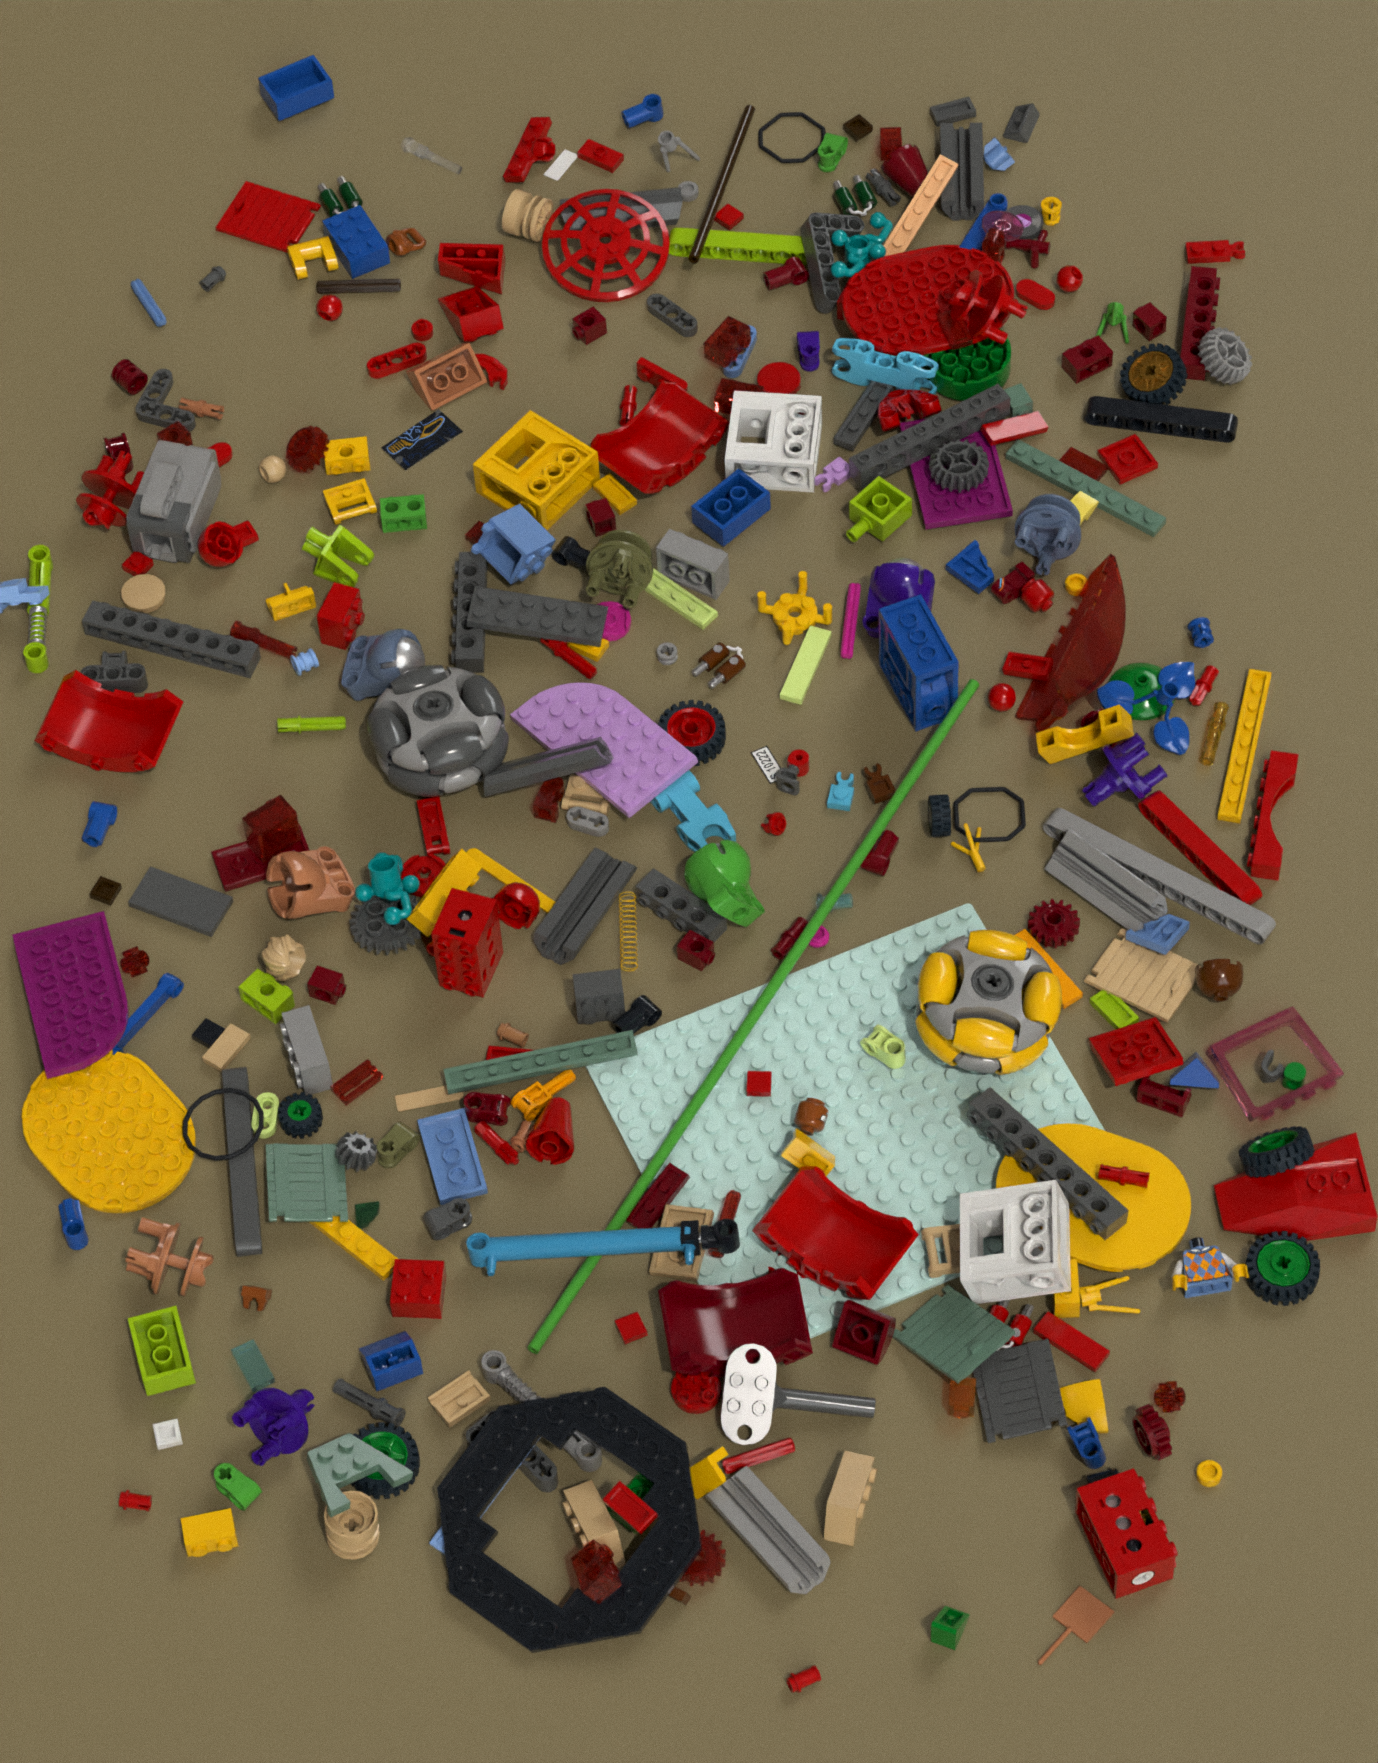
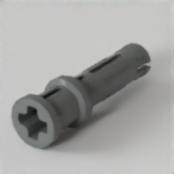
M342 1378L338 1379L333 1387L335 1394L337 1393L371 1412L372 1418L376 1420L381 1419L388 1424L393 1423L396 1428L403 1422L406 1414L405 1409L390 1405L385 1398L377 1399L344 1381Z

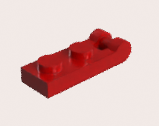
M643 357L636 362L637 376L642 381L656 387L662 381L674 382L685 391H688V384L685 380Z
M440 797L417 800L427 854H451ZM441 840L442 843L436 845L432 844L433 841Z

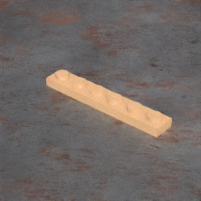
M941 154L939 155L883 245L886 249L885 256L907 251L958 169L959 164Z

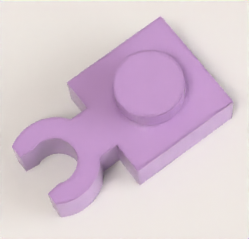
M841 457L836 458L823 468V474L815 477V485L825 483L823 484V492L829 491L833 483L838 486L851 477L849 475V464Z

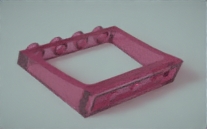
M1293 1006L1211 1045L1205 1052L1250 1122L1261 1118L1262 1121L1267 1120L1275 1115L1274 1110L1281 1107L1285 1111L1296 1104L1295 1100L1301 1097L1304 1101L1317 1094L1315 1090L1323 1087L1324 1091L1334 1087L1337 1084L1336 1080L1344 1075V1072ZM1283 1027H1291L1327 1070L1328 1074L1268 1104L1255 1107L1225 1055Z

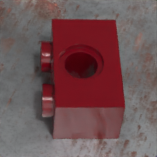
M1097 335L1062 353L1061 368L1078 384L1111 367L1113 351Z

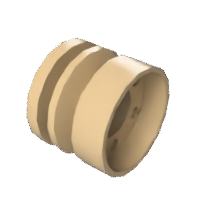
M515 189L509 196L504 208L502 229L504 232L516 236L523 234L526 239L540 242L543 239L546 224L553 214L552 200L542 198V196L533 197L529 192Z
M345 1491L342 1493L350 1500V1509L330 1517L327 1513V1505L325 1506L324 1524L328 1547L335 1555L343 1559L354 1560L367 1556L378 1545L380 1537L376 1503L370 1496L359 1491Z

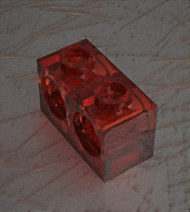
M728 316L703 343L704 357L726 368L737 359L738 354L744 348L749 346L751 342L750 326Z
M721 378L714 396L715 411L731 415L734 391L764 392V386Z
M593 1539L575 1554L571 1561L582 1593L600 1604L622 1584L618 1575L620 1571L612 1558L614 1556L612 1550L607 1545H601Z

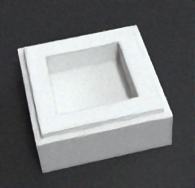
M178 1419L152 1424L158 1450L183 1444Z

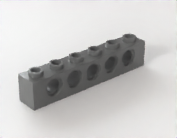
M459 552V561H455V575H458V579H454V591L458 592V596L453 598L454 610H457V614H453V628H456V632H452V645L456 646V650L451 651L452 664H456V668L472 673L484 672L486 629L467 627V617L474 587L487 588L488 564L487 560L480 553Z

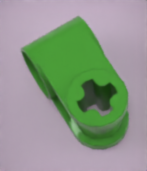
M831 133L825 134L818 148V156L820 157L818 167L821 171L832 172L837 168L847 149V137Z
M229 1463L220 1464L214 1470L217 1490L242 1511H245L262 1493L261 1488L255 1481L246 1477Z

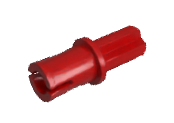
M1206 666L1200 679L1195 681V688L1189 697L1191 705L1200 706L1207 693L1211 692L1212 684L1219 674L1216 667Z

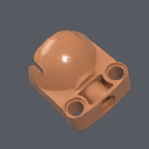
M322 846L317 850L283 852L275 855L268 864L266 880L268 882L282 881L280 886L268 887L267 889L271 905L279 916L287 919H296L318 913L345 912L349 909L355 895V887L344 864L332 848Z

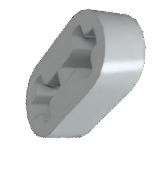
M572 807L567 812V823L573 830L596 837L604 836L609 831V820L602 813L583 807Z

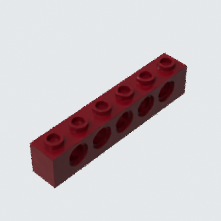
M1191 266L1180 356L1187 370L1186 379L1205 381V373L1209 372L1205 370V365L1200 363L1202 358L1198 356L1200 351L1197 347L1200 345L1199 341L1208 331L1215 329V326H1211V323H1216L1217 310H1213V306H1218L1219 294L1215 293V290L1220 289L1221 277H1217V268Z

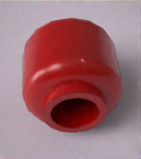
M1033 578L1021 589L1023 592L1021 600L1033 612L1040 610L1046 612L1054 604L1052 602L1054 591L1042 579L1035 580Z

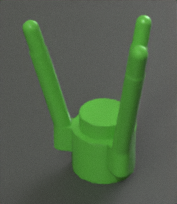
M1112 302L1108 304L1107 311L1103 314L1096 336L1099 335L1101 337L1107 321L1112 326L1121 323L1125 343H1129L1126 324L1127 316L1124 315V306L1121 303Z

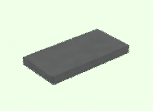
M151 866L128 901L129 907L210 937L213 936L234 902L232 896Z

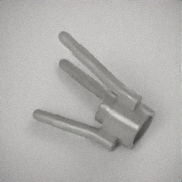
M663 131L658 136V142L661 145L660 151L663 155L667 172H670L667 152H673L677 145H680L697 161L700 160V157L684 144L680 137H675L671 131Z

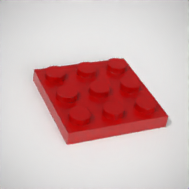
M1156 1017L1088 1038L1089 1046L1115 1086L1183 1065L1182 1055Z

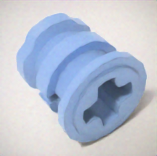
M311 648L306 653H298L297 657L294 655L290 656L291 664L298 676H301L304 670L306 672L310 671L313 666L315 668L319 667L316 654Z

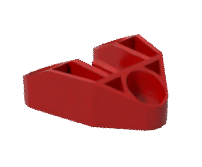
M899 389L890 392L879 403L878 417L882 432H886L901 426L899 418L905 417L908 420L911 419V414L915 413L920 419H924L940 413L942 409L937 395L922 390Z

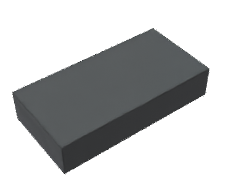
M965 97L930 107V114L936 126L939 127L940 123H954L976 117V109L970 97Z

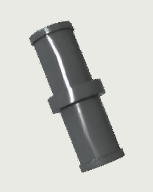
M876 168L871 169L870 172L874 176L867 173L866 178L873 184L877 194L882 195L890 206L897 205L893 199L900 202L901 197L891 187L889 180H885Z

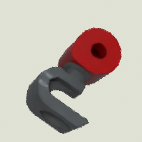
M800 749L792 751L787 759V768L784 767L776 771L778 790L794 796L800 792L799 781L796 779L809 772V754L806 751ZM784 783L791 784L794 787V789L788 788L784 785Z

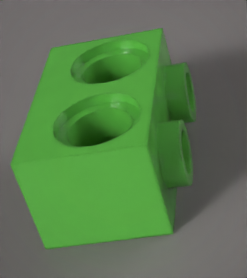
M424 494L380 498L383 533L427 529Z

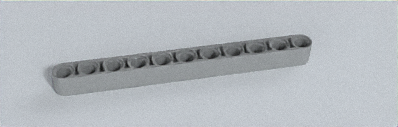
M1056 808L1043 824L1044 832L1061 842L1069 828L1163 896L1253 943L1263 944L1276 926V922L1268 914L1065 809Z

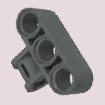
M126 650L121 653L103 651L102 665H89L80 671L83 675L101 683V688L111 692L118 689L126 692L141 693L148 688L144 666L138 663L128 664Z

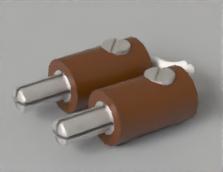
M718 642L699 658L700 664L691 672L695 677L704 670L710 672L730 655L729 650L737 651V654L733 655L715 670L716 676L708 682V686L711 689L715 688L720 682L726 684L746 667L743 655L740 653L742 649L738 646L736 648L725 646L723 643Z

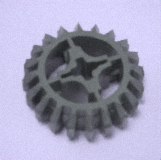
M959 438L956 442H952L949 439L947 444L941 442L940 448L935 447L934 453L930 456L929 470L931 478L934 479L936 485L941 484L942 490L948 487L950 492L954 489L958 490L959 493L963 489L969 492L971 487L977 489L978 484H983L984 478H987L989 468L988 456L986 452H983L982 446L977 447L976 442L970 444L968 439L964 442L960 441Z

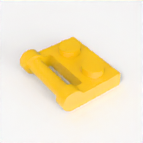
M365 478L323 490V497L334 525L341 524L343 520L366 513H377L375 502ZM362 502L367 503L366 505L338 512L339 509H343Z

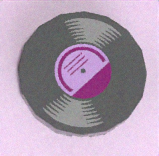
M1027 205L1011 207L1001 217L1002 231L1007 237L1011 236L1013 239L1033 240L1043 230V217L1037 209Z

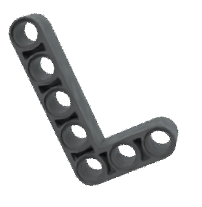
M815 212L809 215L800 228L815 305L822 313H830L837 305L841 295L839 280L832 275L830 270L832 264L835 263L831 246L832 233L836 230H843L848 237L860 235L864 229V222L858 216Z

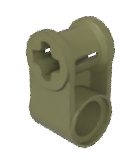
M401 1121L394 1124L391 1130L377 1143L379 1164L389 1169L397 1166L418 1145L421 1137L420 1134Z

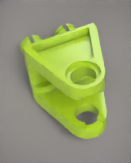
M341 525L330 536L312 526L305 539L307 540L301 549L318 559L313 572L315 576L351 587L356 586L359 575L339 557L363 566H368L374 559L373 551Z

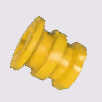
M1047 197L1041 202L1042 217L1045 225L1053 226L1060 221L1062 202L1056 197Z

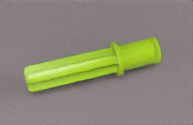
M344 716L277 718L278 733L299 732L301 734V731L346 729V718Z

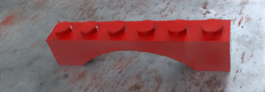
M1271 750L1270 758L1264 761L1263 773H1267V776L1261 779L1260 791L1264 792L1263 797H1258L1257 810H1261L1260 815H1255L1253 829L1258 830L1257 834H1252L1250 848H1254V853H1249L1247 867H1251L1250 877L1279 881L1283 847L1273 832L1270 817L1278 800L1294 787L1299 754Z

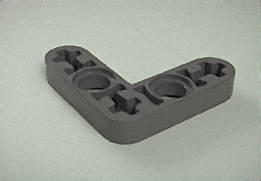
M168 369L157 370L136 405L137 418L142 422L175 431L191 432L196 426L194 414L187 410L163 404L174 383L171 371ZM155 392L160 394L157 398L149 397L150 394ZM163 414L171 415V417L168 419L160 418Z

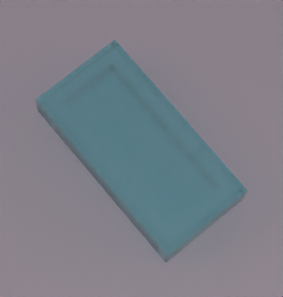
M254 1339L231 1349L232 1355L252 1392L275 1382V1378Z

